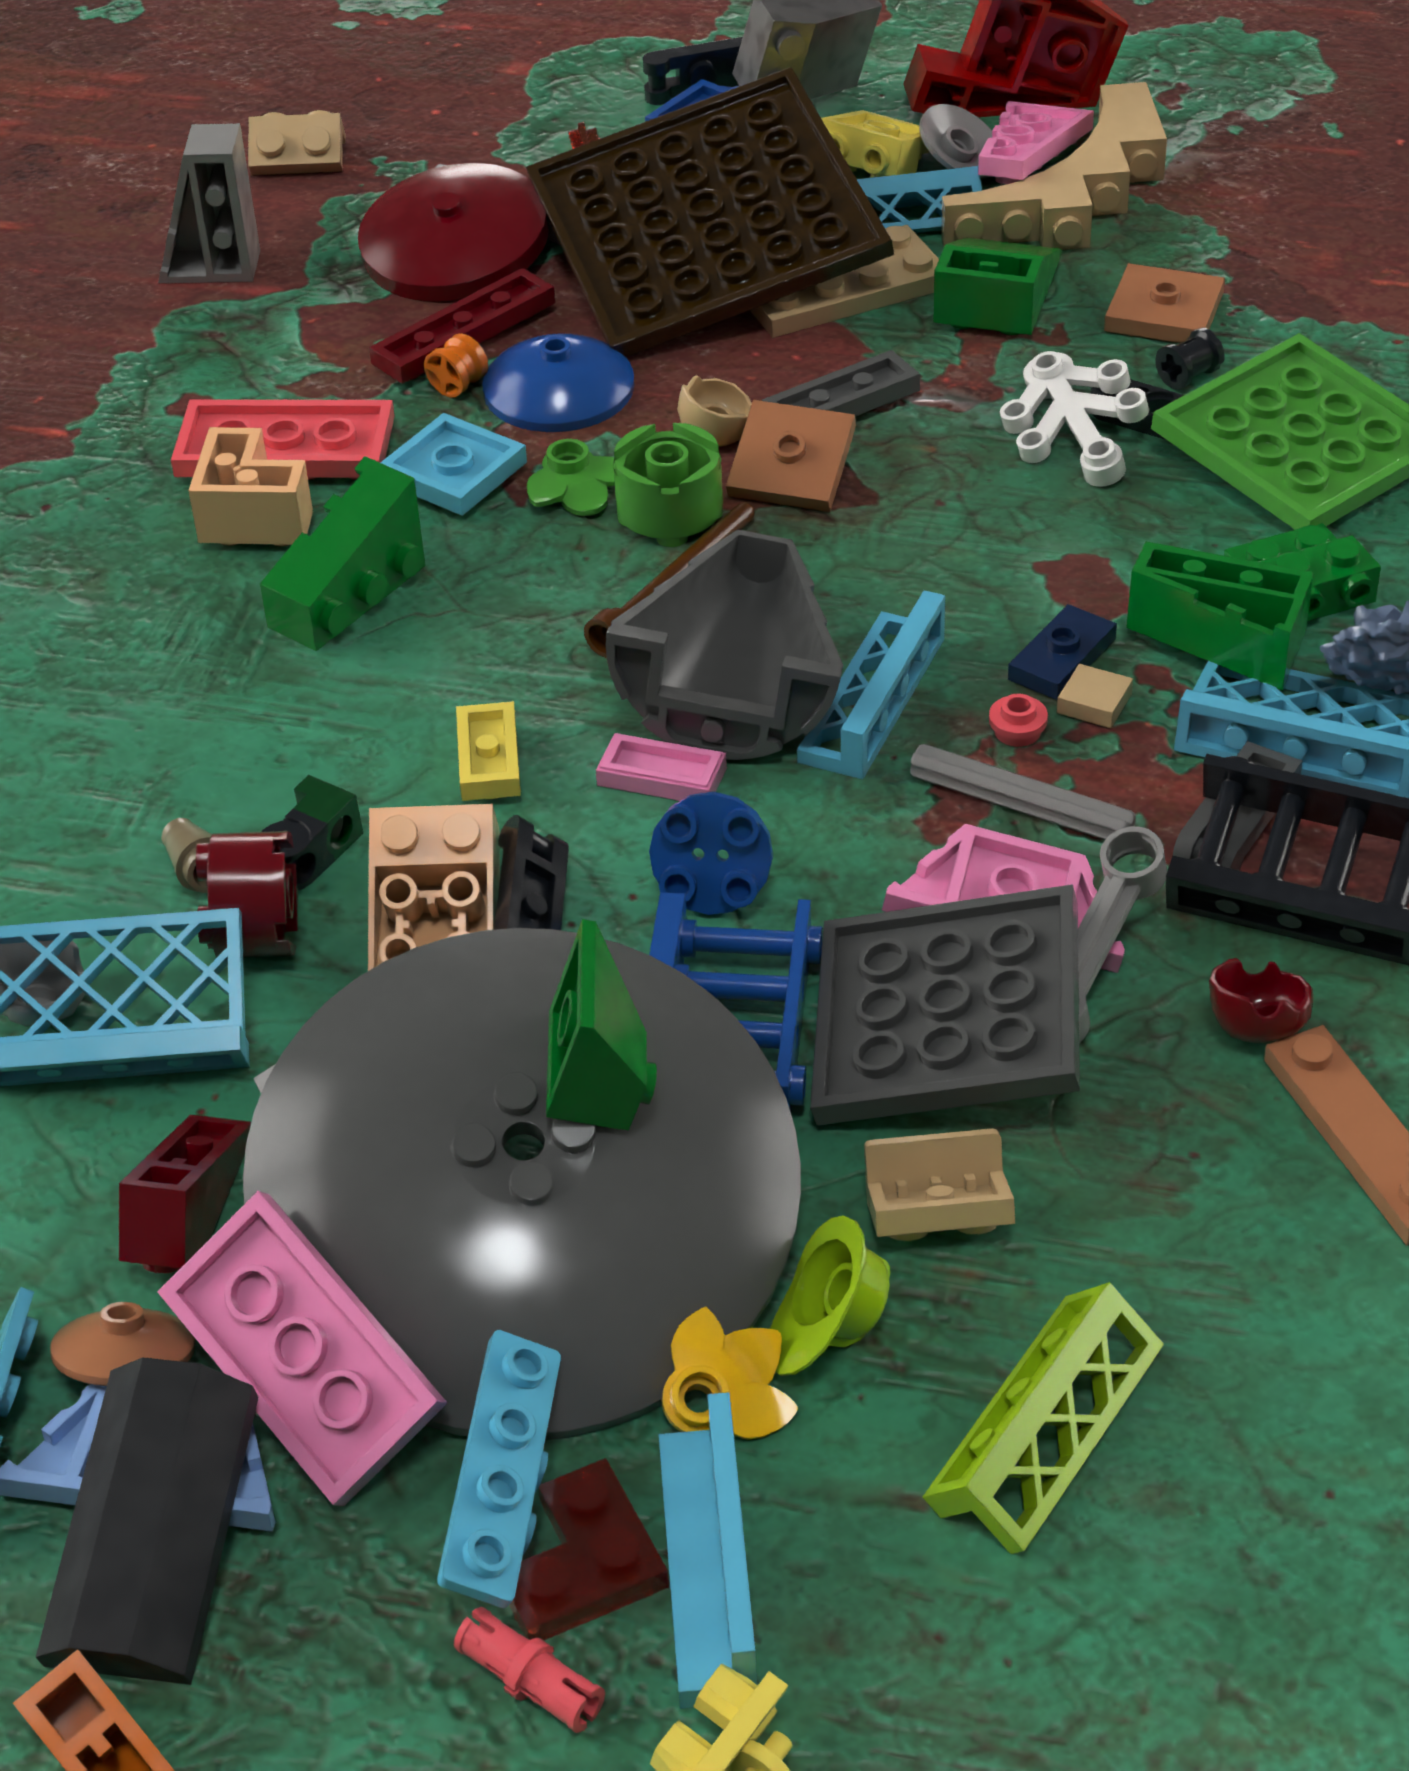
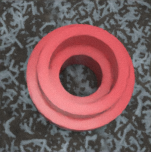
M1018 693L1003 697L994 702L989 710V724L994 730L996 738L1009 746L1023 747L1035 743L1047 726L1048 711L1039 700L1026 694Z

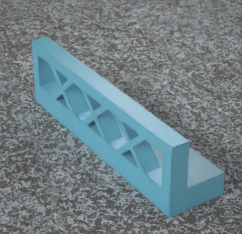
M978 166L857 179L874 210L882 212L879 219L885 228L908 225L915 233L942 231V196L982 191ZM920 205L930 207L921 219L910 221L894 210V208ZM934 212L941 216L937 218H930ZM887 217L894 221L892 223H883Z
M924 590L908 617L881 611L843 673L833 703L826 715L804 737L797 749V763L864 779L944 641L945 595ZM887 634L896 635L890 648L884 642ZM876 670L868 683L863 674ZM855 704L847 718L842 709ZM841 738V752L820 747L821 743Z
M730 1392L707 1394L710 1430L658 1434L680 1709L694 1708L693 1706L698 1694L720 1664L726 1665L757 1684L755 1642Z

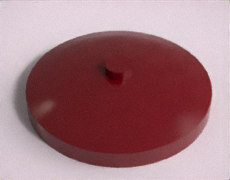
M453 164L413 175L383 193L371 205L362 219L358 231V245L367 273L375 283L390 293L419 301L460 300L521 268L526 270L545 247L549 235V220L531 180L523 174L493 164Z

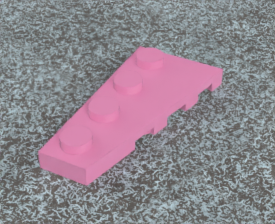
M1008 101L1006 112H1002L999 117V125H995L992 130V138L987 139L979 154L978 175L994 176L995 181L1001 184H1011L1024 180L1093 129L1094 110Z

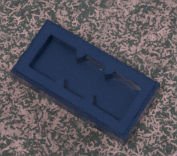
M1067 604L1008 664V680L1058 700V696L1078 664L1090 666L1116 639L1117 623Z

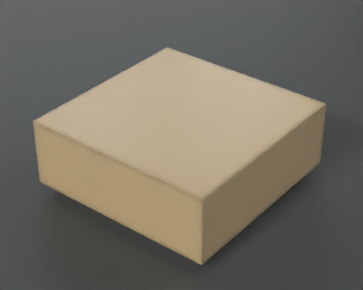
M1078 664L1058 696L1057 713L1112 728L1132 695L1133 678Z

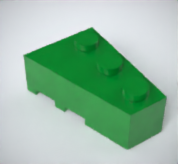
M366 456L354 468L360 476L343 497L333 494L323 506L329 514L312 535L309 536L302 532L260 583L267 628L315 651L343 632L349 625L426 566L415 479Z
M1145 541L1131 572L1126 628L1249 678L1257 679L1261 683L1275 686L1283 691L1306 632L1314 572Z

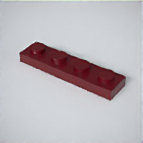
M521 268L370 346L371 364L402 384L409 380H414L425 372V357L436 348H443L445 342L455 334H466L478 343L494 338L498 333L523 320L532 318L536 313L555 304L554 286Z

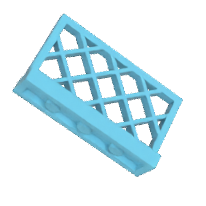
M1208 661L1194 689H1186L1180 700L1174 751L1200 757L1211 754L1226 758L1237 756L1245 743L1249 741L1302 760L1301 775L1409 798V719L1401 721L1396 716L1397 714L1409 716V694L1402 693L1396 695L1395 691L1380 690L1367 687L1366 685L1358 686L1353 682L1291 669L1284 689L1299 693L1285 696L1275 686L1261 683L1257 679L1249 678ZM1221 676L1235 678L1241 681L1227 683ZM1260 695L1264 700L1249 703L1245 698ZM1338 702H1346L1356 705L1342 708L1338 704ZM1316 707L1322 713L1306 715L1302 710ZM1375 720L1380 726L1365 728L1361 722Z
M239 908L0 926V944L26 942L40 954L15 981L0 970V981L8 987L0 996V1015L17 997H20L41 1016L23 1035L0 1037V1086L250 1067L249 1042L245 1031L242 913ZM227 927V948L209 967L185 947L202 929ZM183 930L176 938L168 933V931ZM155 933L169 946L145 971H142L121 951L137 934ZM118 935L112 943L103 937ZM91 938L104 951L78 976L61 962L57 956L73 939ZM54 940L47 948L38 942ZM180 954L202 974L176 1000L156 983L154 979ZM116 959L137 979L111 1005L89 985ZM49 964H52L72 984L46 1010L24 990ZM227 965L228 983L218 975ZM213 982L229 996V1019L201 1021L187 1007ZM148 987L165 1001L170 1008L154 1025L136 1026L122 1013ZM84 992L106 1012L89 1030L70 1031L57 1018ZM180 1015L189 1022L172 1024ZM115 1020L124 1027L108 1029ZM50 1025L59 1031V1033L43 1034Z

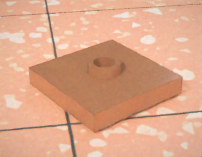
M1128 263L1105 315L1104 331L1182 343L1189 338L1192 331L1198 328L1210 329L1224 293L1225 277Z
M753 400L726 483L728 497L830 512L855 432V414Z

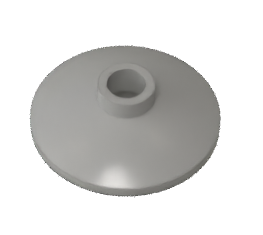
M950 104L931 106L922 115L919 123L920 135L926 148L947 169L978 166L979 154L987 139L992 138V130L981 119L963 108ZM980 175V179H981V180H982V179H987V178L992 177V176Z

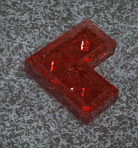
M606 1458L545 1482L538 1487L540 1503L562 1544L521 1562L515 1598L509 1606L527 1639L540 1638L545 1641L669 1588L668 1570Z

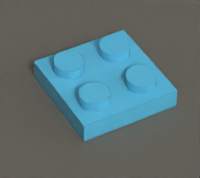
M442 413L380 463L413 477L418 498L463 516L526 464L527 454L525 444Z

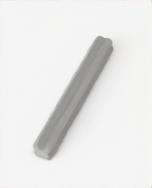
M927 744L919 745L911 758L910 773L914 778L1103 840L1119 829L1135 826L1136 815L1132 810Z

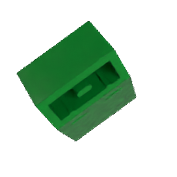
M968 237L946 244L934 270L933 323L949 324L959 329L972 327L996 330L1006 335H1032L1061 258L1062 249Z

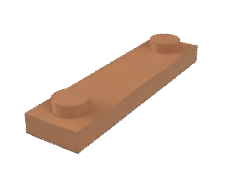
M1324 1025L1267 1044L1264 1056L1265 1063L1405 1245H1409L1408 1130Z

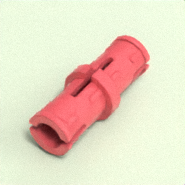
M479 1607L472 1611V1618L480 1622L479 1626L468 1617L463 1620L454 1639L455 1650L468 1656L500 1678L506 1684L503 1687L506 1693L520 1701L529 1698L576 1733L582 1732L587 1728V1722L580 1718L581 1714L591 1722L596 1718L605 1699L604 1688L592 1683L555 1658L552 1654L554 1648L540 1638L527 1639L493 1616L484 1607Z

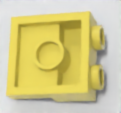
M864 110L821 118L851 171H857V168L864 169L870 173V178L916 173L918 161L921 159L922 154L929 153L921 138L919 125Z

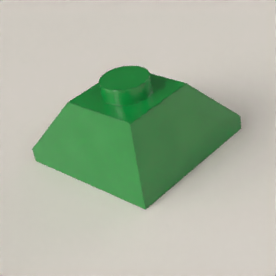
M582 919L549 1009L546 1117L629 1131L639 1104L649 1105L652 1100L656 1085L657 1066L656 1063L647 1062V1032L597 922Z

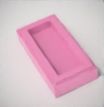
M614 733L596 769L597 786L681 801L692 794L717 791L727 769L726 753Z

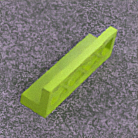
M1110 1282L1065 1296L922 1498L940 1518L972 1511L1010 1554L1025 1551L1164 1343ZM1113 1323L1135 1347L1124 1364H1110L1107 1332ZM1077 1375L1092 1376L1095 1407L1089 1415L1075 1414L1072 1383ZM1042 1426H1057L1060 1458L1054 1467L1040 1466L1036 1434ZM1006 1478H1021L1024 1511L1016 1522L993 1497Z

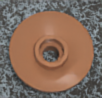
M116 1302L105 1306L101 1311L79 1317L59 1329L51 1341V1360L61 1373L72 1379L88 1384L107 1386L111 1370L142 1357L188 1362L194 1354L195 1337L181 1320L174 1315L158 1310L145 1309L132 1302Z

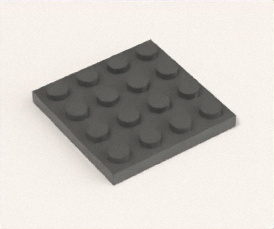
M1073 884L824 921L810 1109L817 1125L1080 1091L1078 902Z

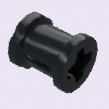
M1198 328L1192 331L1189 338L1178 345L1167 344L1157 351L1155 357L1156 368L1162 381L1168 387L1175 390L1187 387L1192 382L1193 377L1202 372L1213 373L1217 371L1225 360L1221 341L1207 328Z

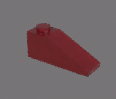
M190 1114L119 1183V1261L143 1264L144 1269L154 1273H172L178 1271L211 1238L245 1155L246 1142L251 1126L250 1121Z

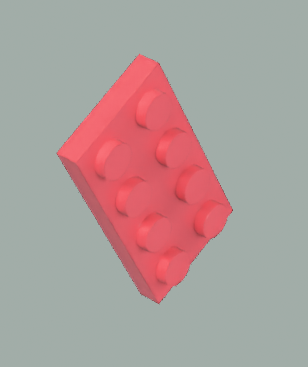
M190 399L171 458L174 477H193L209 427L262 428L267 460H305L308 480L315 478H350L357 480L360 475L356 473L354 468L364 456L377 462H382L386 458L395 418L393 400Z

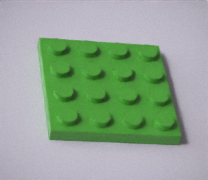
M1300 333L1153 413L1151 425L1153 431L1295 530L1307 525L1317 526L1322 522L1325 526H1328L1409 478V404Z

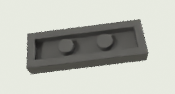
M889 350L762 399V401L855 414L857 416L885 404L894 403L900 398L920 391V373L894 351Z

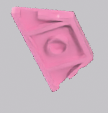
M964 824L948 837L947 843L943 848L932 850L918 862L916 873L901 885L894 881L888 886L882 911L888 912L1073 884L1078 902L1079 928L1097 890L1093 885L1094 874L1086 855ZM1121 941L1113 943L1101 969L1118 973L1125 951Z

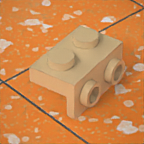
M317 110L303 115H284L271 112L263 116L249 117L248 167L251 175L343 171V144L346 143V133L340 113Z
M997 1129L874 1139L865 1142L864 1159L867 1204L877 1237L889 1236L895 1240L911 1241L923 1238L928 1232L957 1229L966 1234H983L994 1230L998 1225L1015 1224L1014 1197L1003 1172L1002 1141Z

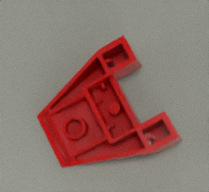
M979 0L960 53L917 44L903 83L911 110L925 113L933 105L950 104L963 108L980 118L1000 116L1002 112H1006L1008 101L1075 109L1096 107L1100 97V85H1105L1128 29V22L1100 0Z

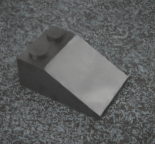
M753 0L732 74L739 86L792 67L810 100L857 86L882 4L877 0Z

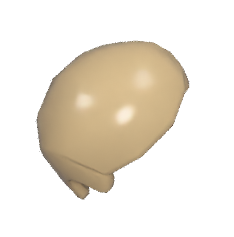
M696 375L692 377L688 385H682L677 411L681 423L700 427L712 434L719 446H727L741 439L752 402L749 396L734 383L718 378L701 379Z

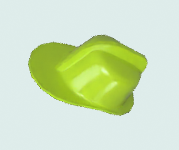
M844 1215L830 1218L817 1228L805 1245L793 1281L770 1329L778 1330L782 1336L781 1354L775 1371L781 1376L795 1375L809 1367L828 1346L847 1347L860 1341L872 1330L883 1313L890 1287V1265L885 1259L865 1247L864 1234L857 1221Z

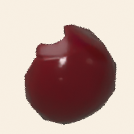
M1237 958L1229 959L1212 969L1209 979L1212 1010L1222 1029L1232 1038L1249 1043L1263 1044L1275 1042L1296 1034L1311 1018L1313 1008L1312 987L1302 976L1281 971L1275 962H1268L1265 969L1257 974L1246 972L1241 961Z

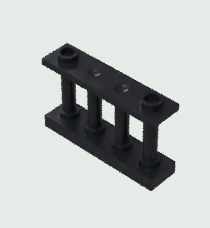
M1206 754L1203 762V797L1215 799L1216 801L1197 858L1186 859L1172 856L1166 874V908L1409 965V798L1256 765L1242 757L1230 756L1224 758ZM1240 805L1277 813L1259 871L1253 874L1221 866ZM1301 819L1338 827L1321 885L1316 888L1282 880ZM1363 833L1400 841L1383 901L1378 903L1345 894Z

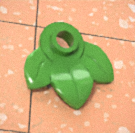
M561 439L552 443L547 448V454L543 458V469L528 478L527 494L530 503L535 507H542L561 502L568 512L578 516H593L603 511L608 504L607 487L615 486L614 457L593 456L589 452L588 446L577 439Z

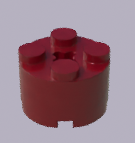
M290 831L213 833L210 843H197L198 881H206L208 906H198L197 911L229 908L240 909L242 913L243 958L295 955L296 945L289 940H285V932L298 930L296 864H285V852H282V848H294ZM227 927L202 929L198 933L199 943L207 944L208 949H213L215 956L218 957L227 948Z

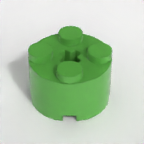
M673 423V431L656 432L655 424L637 428L618 441L614 450L613 469L617 519L621 525L638 534L656 538L657 542L662 546L677 547L685 544L688 541V536L707 529L722 517L721 456L716 438L708 431L691 424Z

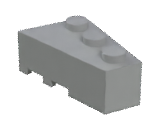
M240 123L191 125L182 157L158 283L253 282L260 255V244Z

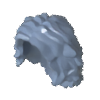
M1409 600L1406 601L1403 611H1400L1394 605H1385L1376 609H1366L1363 605L1357 606L1353 615L1355 625L1341 630L1340 633L1332 637L1333 642L1319 647L1320 651L1324 653L1325 663L1328 664L1329 670L1334 674L1345 675L1347 680H1354L1358 686L1366 685L1367 687L1380 690L1393 689L1396 695L1402 693L1409 694Z

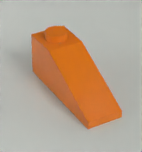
M78 1649L13 1702L17 1710L66 1771H175Z

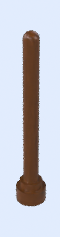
M743 502L735 506L621 608L602 609L590 619L584 627V636L590 648L598 655L607 658L606 632L608 627L611 626V621L653 593L654 588L687 568L691 559L736 530H742L755 516L752 505Z

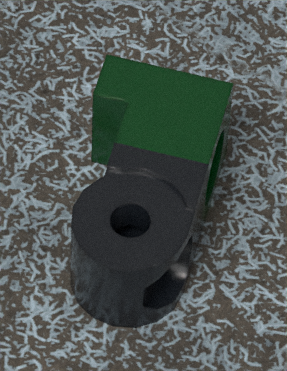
M311 775L305 777L294 788L297 805L285 816V819L270 824L262 830V832L290 831L294 848H282V852H285V864H296L298 890H302L312 884L363 834L356 794Z

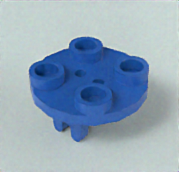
M718 792L692 794L670 806L654 828L649 849L653 875L659 883L660 892L685 894L687 910L707 915L733 912L738 908L751 904L768 880L774 856L770 832L759 814L739 798ZM694 849H702L704 856L697 857L694 854ZM726 850L729 857L727 859L721 858L718 851Z

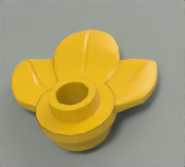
M703 1307L687 1317L679 1325L673 1336L671 1355L675 1371L667 1379L662 1391V1408L669 1423L680 1432L710 1430L708 1410L694 1412L687 1407L684 1396L688 1391L700 1390L706 1395L730 1392L733 1432L736 1437L745 1440L759 1439L775 1433L787 1425L798 1411V1406L788 1395L769 1385L780 1359L781 1333L776 1329L747 1328L725 1335L718 1319L707 1307Z

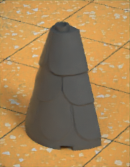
M736 530L691 559L687 568L654 588L653 593L611 621V626L608 627L606 632V656L611 678L621 699L627 698L631 705L643 717L641 724L665 742L726 753V760L752 759L781 751L783 744L797 738L802 733L807 735L826 715L837 693L844 665L826 627L827 620L813 594L814 583L793 541L786 538Z

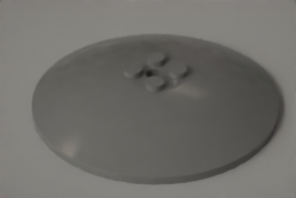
M510 928L462 934L413 948L379 964L354 979L331 997L301 1027L282 1052L266 1080L254 1110L246 1142L243 1170L244 1204L257 1191L269 1194L448 1402L425 1425L427 1427L455 1435L468 1436L488 1341L496 1330H502L557 1350L561 1355L545 1440L569 1438L596 1432L641 1417L662 1406L663 1388L669 1376L675 1371L671 1355V1342L679 1325L697 1310L707 1307L718 1319L725 1335L734 1331L753 1328L770 1302L785 1270L797 1225L801 1196V1162L794 1122L786 1096L775 1072L753 1037L738 1019L711 993L682 972L650 955L623 944L605 940L647 1032V1062L656 1063L657 1066L656 1085L652 1100L649 1105L639 1104L629 1131L546 1117L549 1009L577 935L574 932L554 929ZM526 1134L537 1138L544 1148L533 1159L517 1160L509 1156L503 1147L510 1138Z

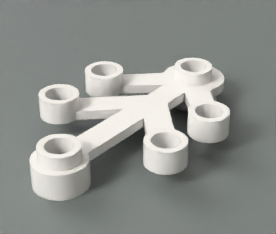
M1047 351L1038 354L1024 368L1023 377L1027 388L1021 397L1008 401L1000 409V416L1005 431L1012 434L1021 433L1016 440L1021 459L1027 463H1037L1046 459L1051 453V443L1066 421L1083 449L1080 463L1086 482L1098 487L1116 483L1126 472L1122 450L1111 439L1101 437L1088 414L1116 417L1125 423L1138 422L1149 413L1145 392L1139 388L1127 389L1131 380L1127 364L1122 360H1109L1102 363L1098 368L1073 365L1071 357L1064 353ZM1071 386L1097 387L1104 393L1117 395L1113 397L1075 392ZM1044 398H1052V404L1037 427L1031 428L1034 423L1033 413Z

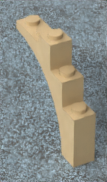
M1147 83L1100 85L1099 118L1095 129L1087 141L1069 157L1045 171L1011 184L977 192L942 196L941 238L943 246L945 247L948 243L968 237L1009 243L1040 241L1042 247L1059 248L1062 250L1090 248L1092 216L1128 213L1130 183L1164 180L1167 137Z

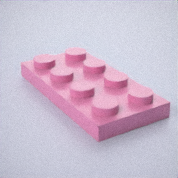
M257 1191L157 1291L224 1374L254 1387L259 1397L256 1413L332 1505L345 1506L448 1403L269 1194Z

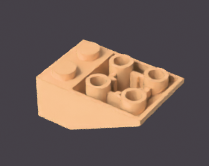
M493 804L369 808L368 971L393 957L425 944L452 936L494 930L500 882V847L498 845L500 833Z

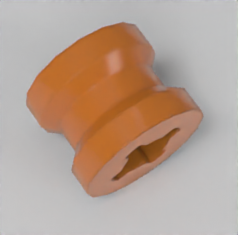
M463 333L452 336L445 342L443 348H436L424 360V371L428 381L439 393L449 398L459 396L468 388L469 383H475L487 373L489 367L483 348L476 340Z

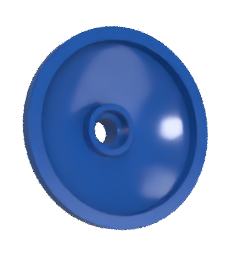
M548 334L524 340L502 352L490 364L487 373L483 377V395L489 410L508 424L539 432L573 431L599 424L621 411L633 395L634 372L631 363L623 354L612 349L609 344L601 340L577 334Z

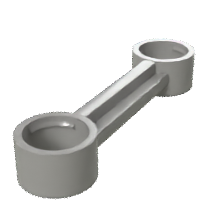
M1125 827L1113 832L1105 839L1100 849L1104 880L1078 928L1079 1043L1086 1037L1090 1028L1086 996L1136 900L1155 894L1166 880L1167 867L1162 841L1154 832L1143 827ZM1129 854H1145L1154 859V862L1148 868L1135 873H1125L1113 868V865L1120 858Z

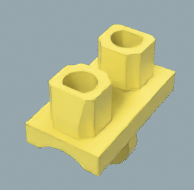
M720 1664L698 1694L693 1707L723 1729L722 1733L711 1745L678 1720L657 1745L650 1765L656 1771H790L783 1762V1759L793 1747L792 1742L786 1735L774 1731L764 1745L756 1742L777 1713L775 1705L786 1692L788 1685L770 1671L757 1685L744 1675L724 1664Z

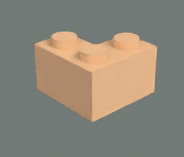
M209 427L189 487V497L198 543H220L228 546L236 544L288 546L292 545L302 532L307 534L313 515V507L305 460H267L262 428Z

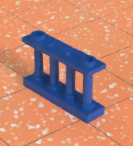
M660 892L649 955L682 972L715 998L785 1002L783 1023L738 1021L753 1037L759 1048L779 1049L777 1070L774 1072L786 1096L790 1112H792V1105H804L806 1066L797 1065L809 964H821L823 927L811 926V900L798 899L794 931L697 926V920L687 919L685 894ZM696 951L791 956L789 976L690 971V965L684 964V958H695Z

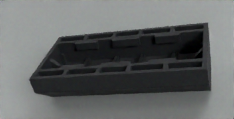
M144 1357L110 1371L36 1653V1659L43 1667H57L78 1649L98 1674L192 1684L259 1398L252 1385L200 1363Z

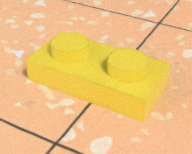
M514 701L456 706L459 779L462 801L521 796Z

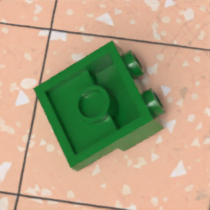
M1323 522L1317 526H1303L1296 530L1253 540L1249 543L1224 550V556L1314 572L1308 621L1376 602L1381 566L1353 535L1337 539Z

